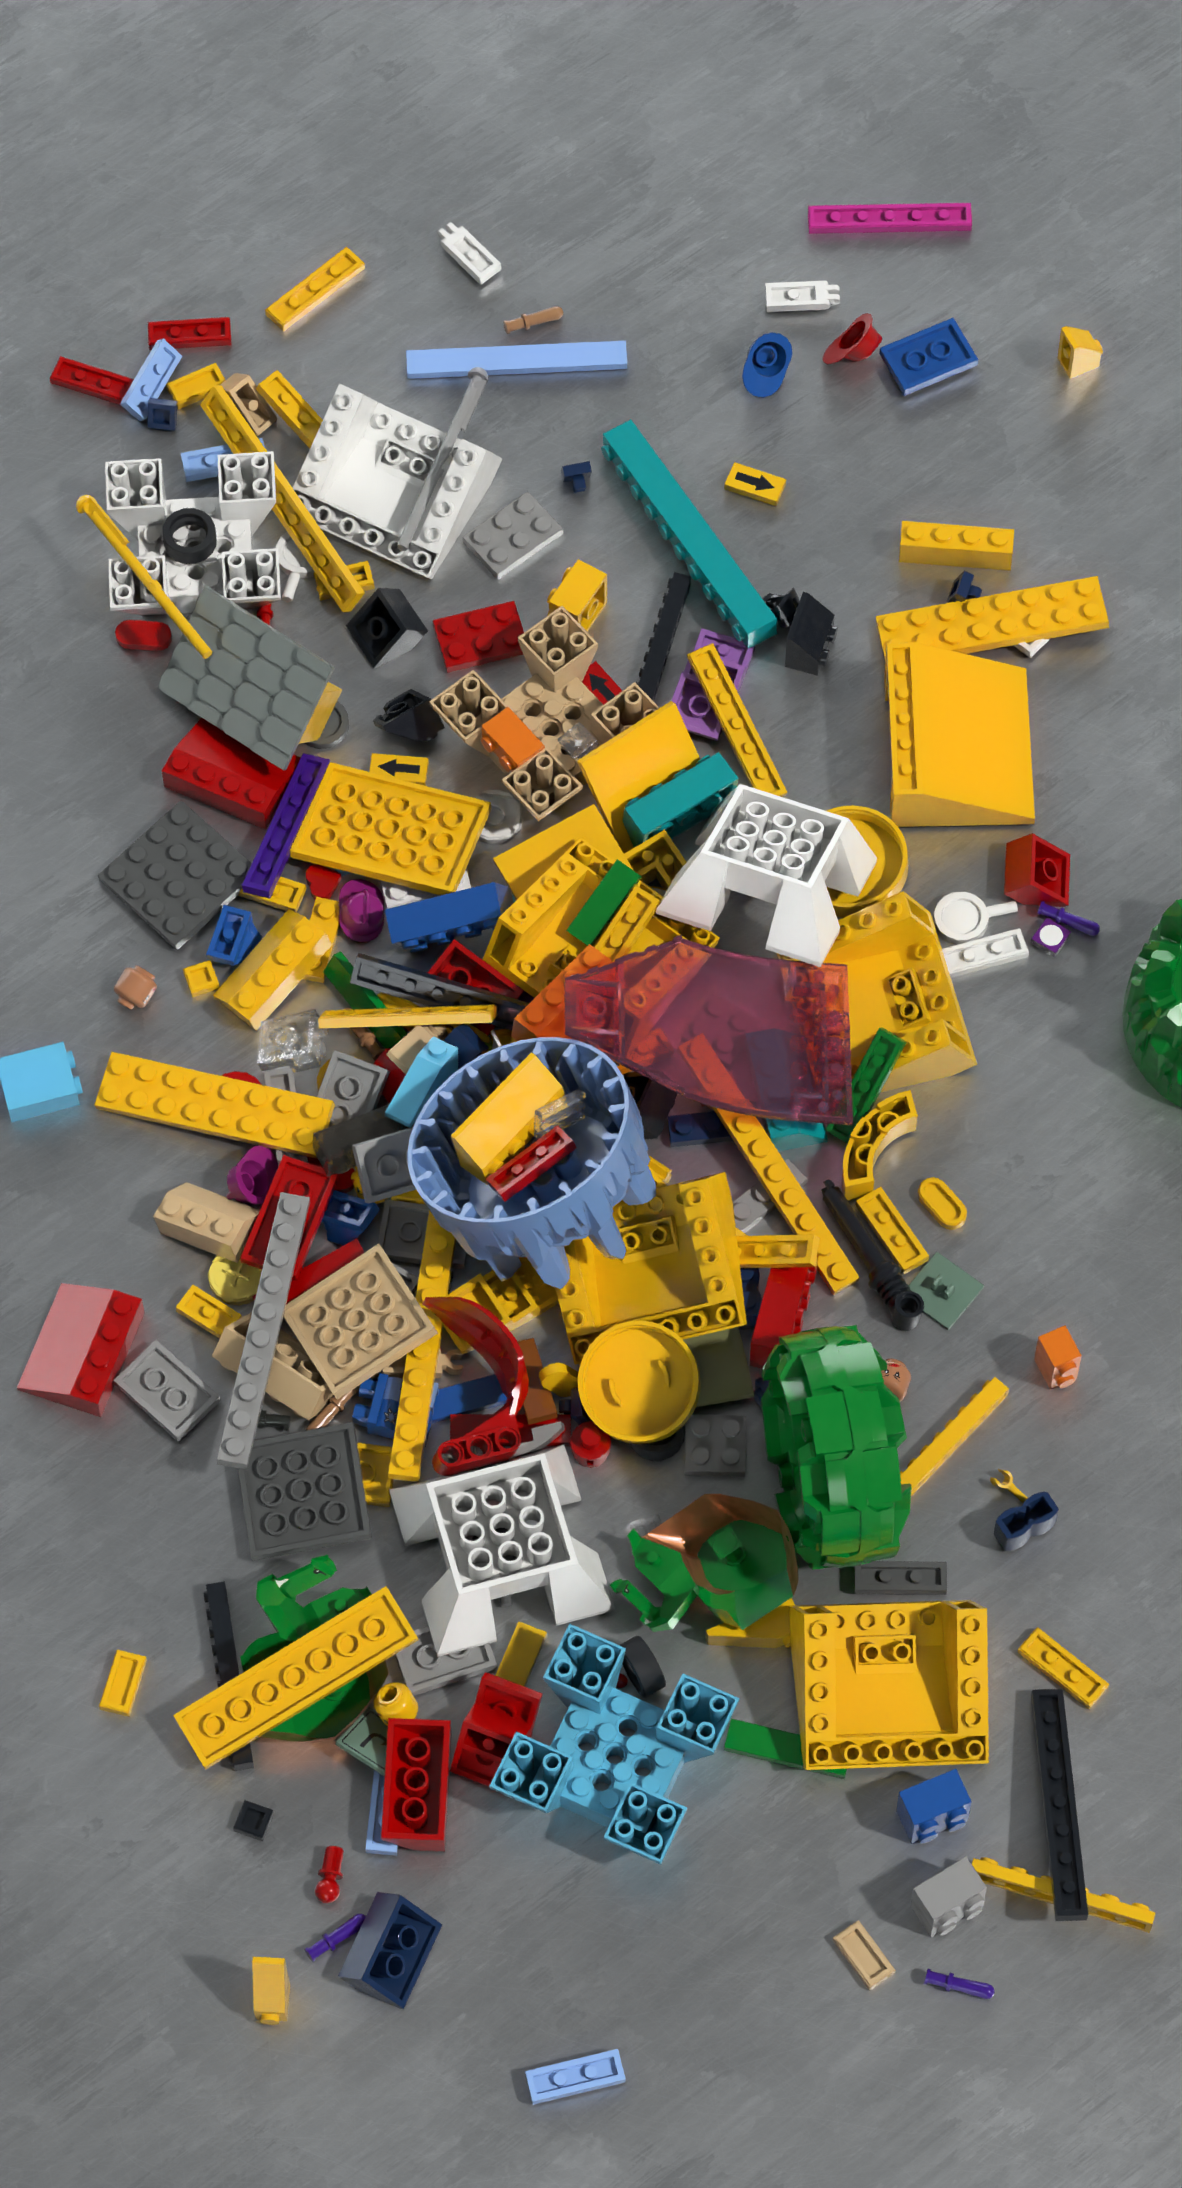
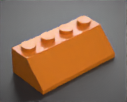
M589 944L514 1018L511 1037L517 1041L539 1037H560L585 1043L610 1018L616 1002L629 990V987L613 961Z

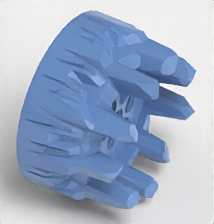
M539 1037L520 1040L493 1049L465 1064L436 1089L426 1102L415 1121L409 1139L407 1151L408 1169L412 1183L439 1225L453 1234L466 1253L478 1260H486L501 1282L511 1278L520 1268L521 1262L518 1257H527L545 1284L562 1289L570 1279V1267L564 1246L569 1245L573 1240L583 1239L587 1236L606 1258L624 1259L626 1247L612 1215L614 1212L613 1206L621 1200L627 1205L644 1204L656 1197V1184L648 1166L650 1157L647 1153L648 1147L644 1139L642 1117L623 1074L604 1052L592 1045L574 1039ZM532 1052L562 1085L567 1102L563 1110L558 1115H554L545 1124L543 1131L539 1135L534 1136L525 1145L524 1150L557 1125L573 1140L577 1148L504 1202L489 1184L486 1185L460 1166L451 1135Z

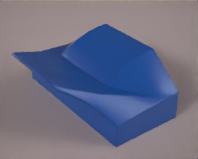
M227 905L223 906L206 953L207 960L234 966L241 963L262 940V935L253 924L252 912Z
M334 1190L322 1218L327 1232V1240L344 1246L358 1238L380 1210L374 1202L366 1203L365 1199Z

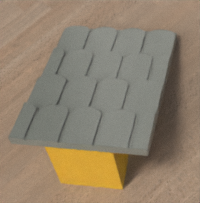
M205 586L197 599L196 606L188 622L213 653L210 657L204 659L187 637L182 634L178 645L173 651L172 658L161 677L158 688L163 693L186 706L187 709L250 748L256 754L282 770H286L298 744L318 740L342 692L341 688L328 682L335 667L212 588Z

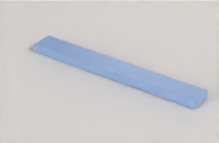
M626 340L406 350L407 379L468 376V372L475 367L483 368L488 375L627 369Z

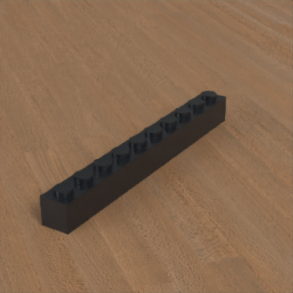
M674 572L673 578H669L667 584L669 590L668 593H664L662 601L664 606L663 608L660 607L658 612L659 621L654 624L653 632L655 634L649 640L648 647H650V650L645 653L644 667L640 668L639 677L641 678L636 684L653 701L655 700L691 587V576Z
M225 1581L206 1584L207 1591H203L205 1603L209 1602V1609H206L207 1620L212 1621L209 1633L210 1639L214 1638L215 1645L211 1646L213 1657L217 1656L218 1663H214L216 1675L220 1674L221 1680L217 1681L218 1688L240 1675ZM250 1743L229 1755V1763L234 1765L235 1771L254 1768Z

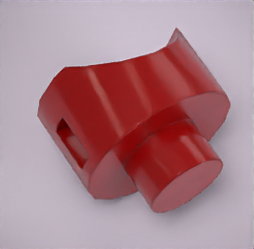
M592 1421L580 1424L574 1429L570 1439L571 1451L575 1460L581 1466L589 1468L602 1465L610 1454L611 1437Z

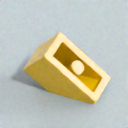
M1069 326L1062 327L1057 359L1069 378L1072 379L1099 367L1101 354H1103L1100 342L1097 339H1093L1088 330Z

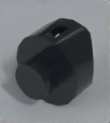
M794 587L785 595L769 593L762 599L777 618L780 627L786 628L791 626L800 601Z

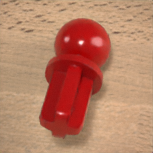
M329 1846L325 1849L322 1869L318 1870V1875L323 1877V1879L315 1887V1895L322 1903H332L339 1897L340 1887L336 1880L343 1878V1874L340 1871L344 1850L341 1847Z

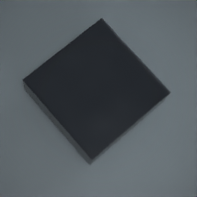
M244 1800L233 1827L234 1832L263 1841L273 1818L274 1810Z

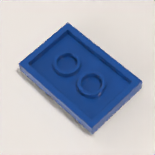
M954 318L883 346L879 352L904 396L978 366L979 360Z

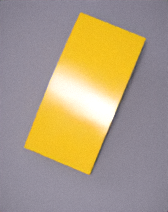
M519 1257L521 1262L520 1268L511 1278L501 1282L493 1270L484 1276L480 1273L447 1296L462 1297L483 1306L503 1322L510 1332L559 1303L555 1287L542 1281L527 1257ZM443 1324L462 1355L474 1350L466 1341Z

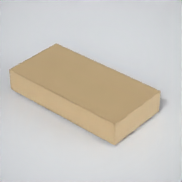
M859 1920L833 1937V1942L869 1991L895 1974L896 1970Z

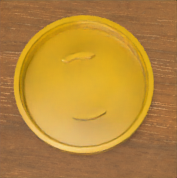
M851 805L827 810V812L849 818L877 857V863L858 897L827 887L836 916L847 917L900 893L908 876L909 862L906 841L898 826L883 813L868 807Z
M629 1321L607 1329L590 1344L580 1363L578 1391L584 1410L603 1432L623 1442L648 1444L671 1436L689 1420L699 1400L701 1377L694 1354L675 1332L654 1322Z

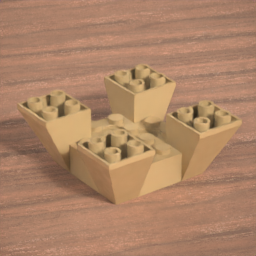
M563 606L556 609L518 637V642L532 677L501 699L473 669L429 701V705L466 744L490 757L505 773L506 777L502 779V783L538 821L581 791L587 783L577 760L659 709L655 702L635 682L604 705L582 683L596 653L598 643ZM507 707L545 745L543 750L513 772H507L501 766L498 756L494 752H488L481 742V726ZM576 741H583L582 747H575Z

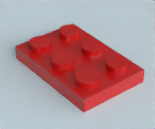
M515 601L433 620V628L447 673L523 655L518 637L524 631Z

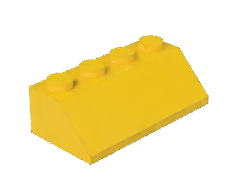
M288 909L213 994V997L257 1031L331 947L332 943L326 933L309 919Z
M532 1052L451 1135L460 1166L486 1185H488L486 1178L521 1153L525 1145L534 1136L539 1135L543 1131L545 1124L554 1115H558L567 1102L562 1085Z

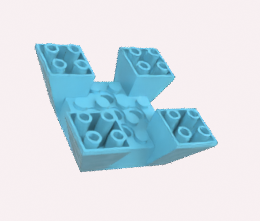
M569 1623L543 1676V1680L568 1708L550 1746L516 1732L489 1788L544 1813H549L562 1807L608 1828L604 1835V1840L661 1865L687 1811V1807L669 1800L668 1796L684 1763L714 1754L739 1702V1698L682 1673L665 1710L616 1689L626 1648ZM629 1728L634 1730L636 1733L632 1736L627 1737L622 1735L620 1732L624 1729ZM584 1743L594 1745V1748L590 1751H583L579 1747ZM617 1755L620 1756L623 1760L617 1764L610 1763L607 1759L611 1756ZM640 1768H647L651 1773L647 1776H640L636 1771ZM601 1782L610 1786L604 1791L594 1788L597 1783Z

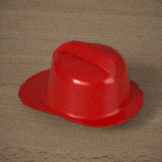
M865 313L856 318L849 328L828 346L823 355V362L829 365L843 358L853 362L867 359L882 342V336L872 326V315Z

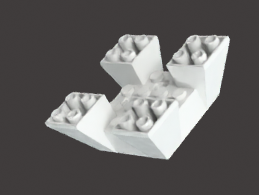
M274 451L217 455L219 497L166 500L161 458L105 462L107 513L138 540L139 557L136 558L147 570L151 578L160 583L162 590L181 613L193 612L197 599L205 586L212 588L243 609H256L281 600L278 548L253 550L252 544L253 534L276 504ZM183 508H196L204 511L212 518L216 528L217 545L213 553L206 560L196 564H183L175 561L168 555L163 543L162 527L166 519L173 512ZM196 525L183 526L173 534L174 542L183 547L196 546L206 538L205 530ZM122 558L108 559L111 611L142 616L167 614Z
M739 784L712 811L696 839L695 844L699 845L700 848L676 874L657 907L656 914L711 931L730 897L731 890L776 904L765 949L821 967L840 932V925L827 887L858 897L877 863V857L849 818Z
M565 1444L512 1458L504 1464L457 1476H439L389 1489L405 1546L438 1538L445 1559L447 1571L421 1599L437 1657L478 1647L486 1643L497 1642L491 1600L544 1586L556 1626L615 1610L598 1553L570 1536L562 1512V1505L581 1501ZM490 1500H497L500 1502V1504L493 1506L489 1505L487 1502ZM528 1520H535L538 1522V1524L527 1525L525 1522ZM502 1527L508 1529L509 1531H507L506 1533H498L495 1530L497 1528ZM470 1535H475L479 1539L475 1541H469L466 1539V1537ZM507 1555H513L517 1559L513 1561H507L504 1559V1557Z

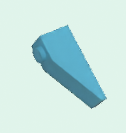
M433 1036L417 1054L386 1109L385 1116L411 1128L422 1108L436 1089L458 1071V1048Z

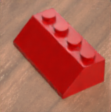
M388 1718L381 1840L411 1850L445 1852L452 1736L451 1720Z

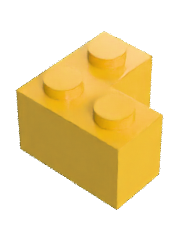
M665 829L624 854L633 870L642 876L640 880L647 885L657 879L662 888L666 890L676 874L687 863Z

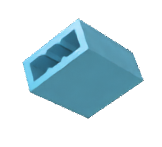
M64 1042L0 1058V1081L11 1123L80 1105L78 1094L83 1093L79 1076L73 1077L71 1069L76 1068L72 1051L66 1052Z

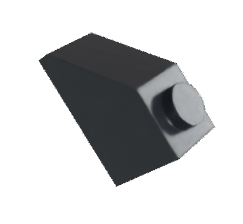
M413 689L387 702L383 707L385 714L383 716L378 715L373 720L376 727L386 732L420 742L434 739L438 735L437 732L445 728L439 714L429 705V701L432 699Z

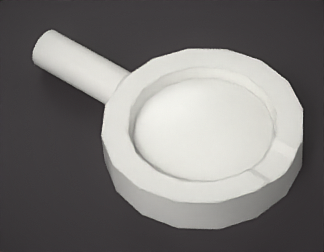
M286 532L280 537L276 548L279 550V568L286 575H289L282 600L290 603L293 600L299 579L313 577V572L315 571L291 536Z
M965 891L953 892L944 896L937 903L933 917L934 925L941 938L949 943L958 945L980 939L985 934L989 918L1017 912L1018 908L1015 900L986 907L984 902L974 894Z

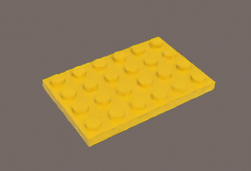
M330 762L291 846L290 857L437 895L456 892L491 812V802Z

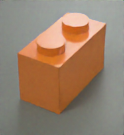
M509 707L481 726L482 745L488 752H494L498 756L501 766L507 772H513L545 748V745Z
M1066 1325L1038 1337L1034 1360L1051 1390L1058 1386L1059 1388H1065L1075 1382L1078 1377L1082 1355Z

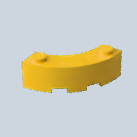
M911 1090L900 1092L879 1102L876 1108L860 1119L850 1134V1139L844 1152L842 1169V1193L847 1200L861 1198L872 1192L874 1189L873 1167L880 1153L896 1138L916 1131L918 1115Z

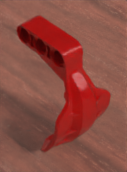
M426 1297L422 1304L485 1359L493 1369L500 1383L501 1390L507 1397L504 1406L475 1429L462 1437L443 1442L433 1456L432 1467L439 1475L450 1476L511 1459L522 1441L515 1417L524 1404L529 1386L523 1352L516 1338L494 1314L471 1300L462 1297ZM499 1439L509 1441L511 1448L501 1446ZM470 1447H479L482 1450L483 1455H475L474 1453H472ZM442 1454L451 1455L455 1462L448 1463L444 1461Z

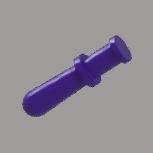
M1044 901L1041 902L1037 915H1044L1056 920L1057 924L1061 922L1090 936H1095L1100 932V926L1096 922L1065 912L1063 907L1057 909L1045 904Z
M362 1913L354 1915L329 1935L323 1934V1939L309 1948L306 1947L304 1950L309 1959L314 1962L317 1957L329 1949L331 1951L335 1950V1945L360 1930L366 1915Z
M927 1969L924 1982L926 1985L929 1983L945 1987V1991L948 1992L952 1989L983 1999H990L995 1994L993 1986L988 1983L953 1977L954 1973L951 1972L949 1975Z

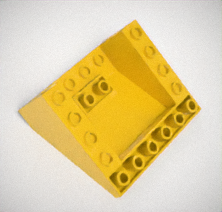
M916 642L887 643L884 690L885 701H889L892 781L890 819L898 827L1034 824L1035 810L1026 668Z
M580 838L498 918L482 960L535 998L587 947L586 944L566 930L615 862L583 838ZM641 880L637 883L638 887L658 900H662L663 896ZM655 912L618 968L629 990L616 1002L610 1018L590 1039L597 1043L605 1038L622 1062L640 1043L712 952L720 937L711 931L658 915ZM610 923L607 925V927L605 928V930L602 932V934L600 935V937L597 939V941L595 942V944L593 945V947L596 946V944L598 943V941L600 940V938L602 937V935L604 934V932L606 931V929L608 928V926L610 925Z
M904 891L838 920L840 932L821 967L777 953L819 1100L822 1104L828 1105L841 1101L873 1038L881 1027L907 1042L881 1092L950 1077L977 1065L931 912Z
M725 1172L656 1188V1197L644 1204L627 1205L621 1200L613 1206L614 1212L612 1215L626 1247L624 1259L606 1258L588 1236L583 1239L573 1240L569 1245L564 1246L570 1267V1279L562 1289L556 1287L555 1289L575 1365L581 1363L586 1350L601 1333L624 1322H654L669 1328L682 1339L747 1324L733 1201Z
M971 1600L789 1606L790 1644L803 1768L805 1770L989 1763L987 1608Z

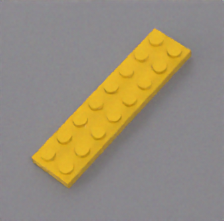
M1098 576L972 598L963 602L956 601L876 616L884 660L887 643L916 642L969 654L1018 645V643L1022 642L1029 643L1039 639L1046 640L1109 628V620Z
M111 1051L94 1106L98 1110L318 1159L335 1104L332 1100Z
M385 1586L173 1716L206 1770L419 1639L389 1589Z

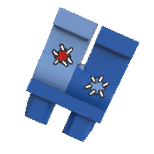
M379 1373L378 1379L369 1378L360 1384L359 1397L372 1399L371 1407L355 1404L352 1422L367 1427L368 1434H378L394 1439L403 1379L388 1377L386 1374ZM434 1382L425 1447L432 1425L435 1399L439 1394V1383Z

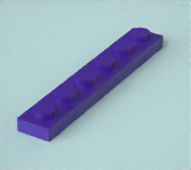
M305 753L302 754L242 884L243 892L271 898L289 859L291 846L330 763V759Z

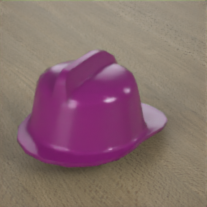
M355 879L345 883L339 894V923L344 934L350 939L358 942H369L378 937L384 925L383 895L376 885L363 879Z
M254 1146L248 1150L238 1164L229 1170L227 1174L229 1192L226 1197L228 1199L235 1198L241 1203L262 1204L278 1169L275 1154L264 1146Z

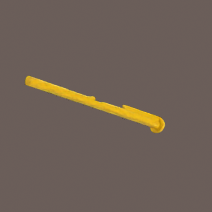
M91 495L80 496L76 501L77 512L87 514L204 659L210 657L213 653L212 650L165 594L160 583L151 578L147 570L126 546L129 541L97 503L96 499Z

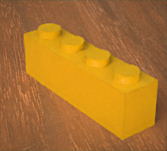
M902 521L899 562L1011 571L1014 529Z

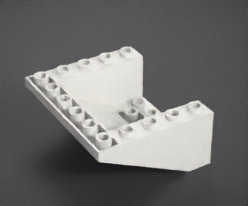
M339 383L295 481L293 490L320 529L432 579L490 487L502 458L469 441L457 438L448 458L441 467L444 470L443 475L437 481L408 549L401 551L397 548V544L447 433L387 407Z

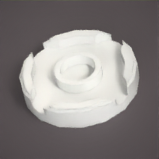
M486 790L476 797V799L491 802L492 807L478 841L487 844H502L511 840L519 832L522 825V808L510 793L501 790Z

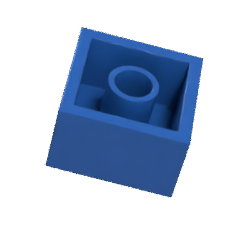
M954 1769L900 1791L896 1812L911 1844L918 1841L923 1844L932 1841L938 1836L937 1833L948 1829L949 1832H953L964 1827L969 1819L972 1801L957 1769Z

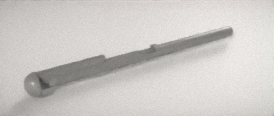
M475 367L468 372L470 383L397 544V548L401 551L408 549L437 481L443 475L444 470L441 467L448 458L460 430L465 433L488 382V374L483 368Z

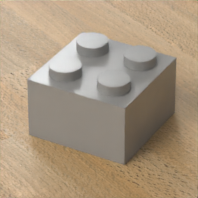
M965 1857L913 1888L910 1907L930 1937L938 1933L940 1936H943L956 1927L955 1923L964 1917L970 1920L983 1910L981 1907L984 1906L987 1887L968 1858Z

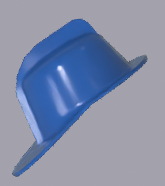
M771 332L763 334L751 344L743 368V384L747 391L756 397L764 398L770 396L779 389L792 357V346L789 340L780 333Z

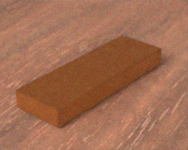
M534 1338L517 1341L523 1352L529 1378L528 1393L523 1404L528 1425L558 1418L551 1391L542 1386L539 1378V1372L543 1365Z

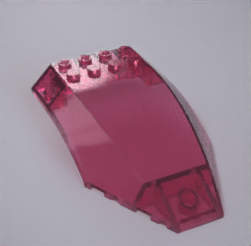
M679 935L674 937L672 941L658 946H649L642 952H633L617 958L608 965L600 968L596 966L588 969L584 974H575L565 978V1035L574 1040L592 1045L604 1052L613 1062L643 1075L686 1098L715 1108L769 1119L842 1125L853 1124L847 965L823 963L821 967L803 961L745 955L692 942Z

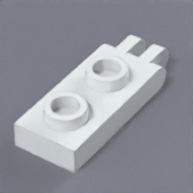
M449 222L445 227L450 234L443 228L437 231L443 249L480 285L501 270V263L463 226L457 228L453 223Z
M827 281L765 283L767 312L826 310L830 305L840 303V295H838L840 293L839 286L828 285Z

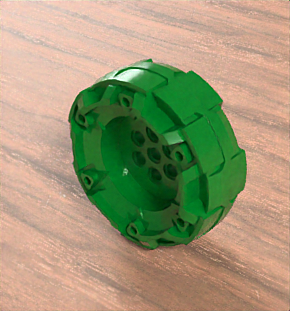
M857 1325L814 1328L797 1334L779 1337V1344L775 1345L762 1368L761 1375L763 1381L769 1380V1387H767L761 1398L767 1461L777 1465L780 1487L783 1488V1492L774 1494L778 1511L789 1528L795 1552L812 1570L831 1567H854L872 1561L895 1557L900 1547L899 1537L910 1514L912 1488L910 1483L901 1485L897 1448L907 1438L900 1401L884 1384L881 1371L887 1370V1362L873 1348L871 1342H868L858 1332Z

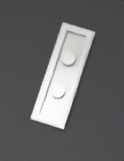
M1020 928L942 949L951 978L1024 959L1029 956V951Z

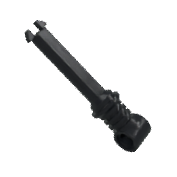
M829 1179L824 1181L823 1183L826 1187L821 1189L822 1199L870 1271L868 1276L870 1280L868 1282L869 1287L876 1290L891 1312L892 1324L896 1328L904 1331L913 1330L918 1326L924 1310L922 1297L910 1290L909 1285L902 1278L901 1266L885 1259L840 1188L834 1187L835 1184ZM903 1308H908V1309H910L913 1313H911V1314H910V1313H906V1312H904L902 1309H903Z

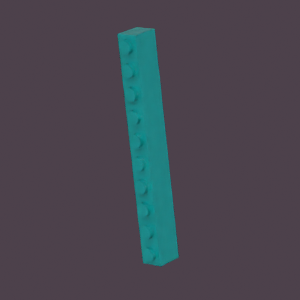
M630 419L603 433L601 451L608 462L612 461L619 478L622 481H627L636 501L640 500L644 505L648 518L651 521H656L663 539L669 540L673 545L676 557L680 561H685L694 581L698 580L701 583L704 595L709 601H714L723 621L727 620L732 626L731 629L735 638L739 642L743 641L749 649L776 635L777 618L634 422Z

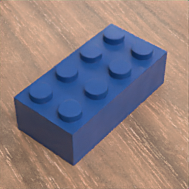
M492 882L386 909L385 914L391 943L401 946L402 949L418 952L428 949L427 944L435 942L438 945L450 944L454 937L465 935V938L478 937L482 935V930L492 928V931H494L498 918L514 902L510 887Z

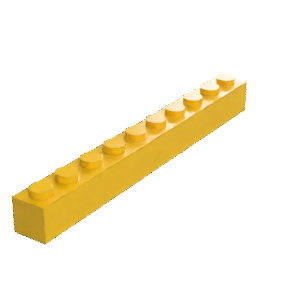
M996 1377L991 1381L987 1380L982 1386V1391L979 1394L975 1393L970 1398V1403L966 1407L962 1406L957 1412L958 1416L954 1420L950 1419L941 1433L935 1434L932 1439L933 1442L921 1449L918 1458H913L908 1463V1468L904 1472L900 1471L901 1485L911 1484V1497L1008 1396L1009 1388Z

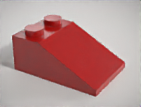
M455 939L427 972L514 999H519L524 990ZM469 1023L488 1037L491 1031L496 1028V1026L487 1023Z

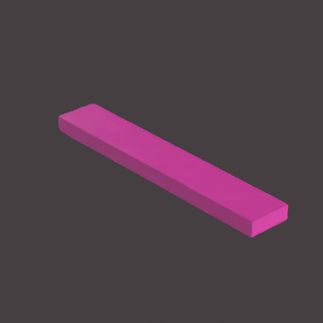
M971 203L808 206L809 234L972 231Z

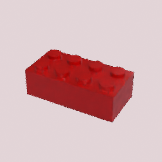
M781 1267L770 1269L751 1340L750 1366L762 1369L775 1345L779 1344V1337L797 1334L802 1331L804 1311L808 1309L811 1284L814 1285L818 1267Z

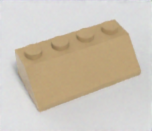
M252 1312L224 1328L212 1354V1357L218 1360L224 1368L233 1370L238 1373ZM280 1329L266 1393L274 1401L281 1402L291 1408L297 1416L310 1420L330 1403L329 1399L334 1397L301 1343Z

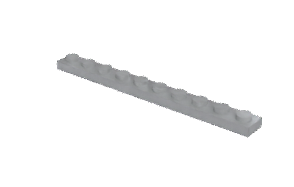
M280 1193L217 1457L218 1465L248 1469L310 1205V1197Z

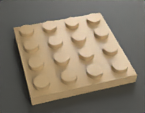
M380 1244L366 1251L286 1304L283 1316L337 1400L438 1334Z

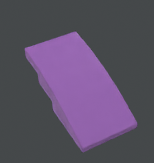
M701 628L695 648L691 652L713 643L739 693L755 651V646L748 649L743 641L739 642L736 638ZM688 661L684 672L682 671L671 701L676 704L688 732L718 741L723 729Z

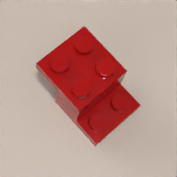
M485 1672L481 1678L475 1703L463 1721L450 1772L490 1786L515 1733L519 1732L531 1738L543 1693Z

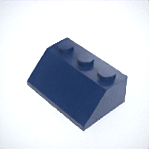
M377 1892L338 1977L362 1993L397 2008L404 2009L443 1924L402 1895Z

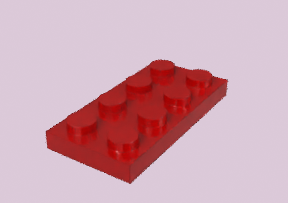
M283 1155L241 1254V1263L259 1269L263 1268L281 1192L310 1197V1205L292 1280L297 1281L339 1180V1173Z

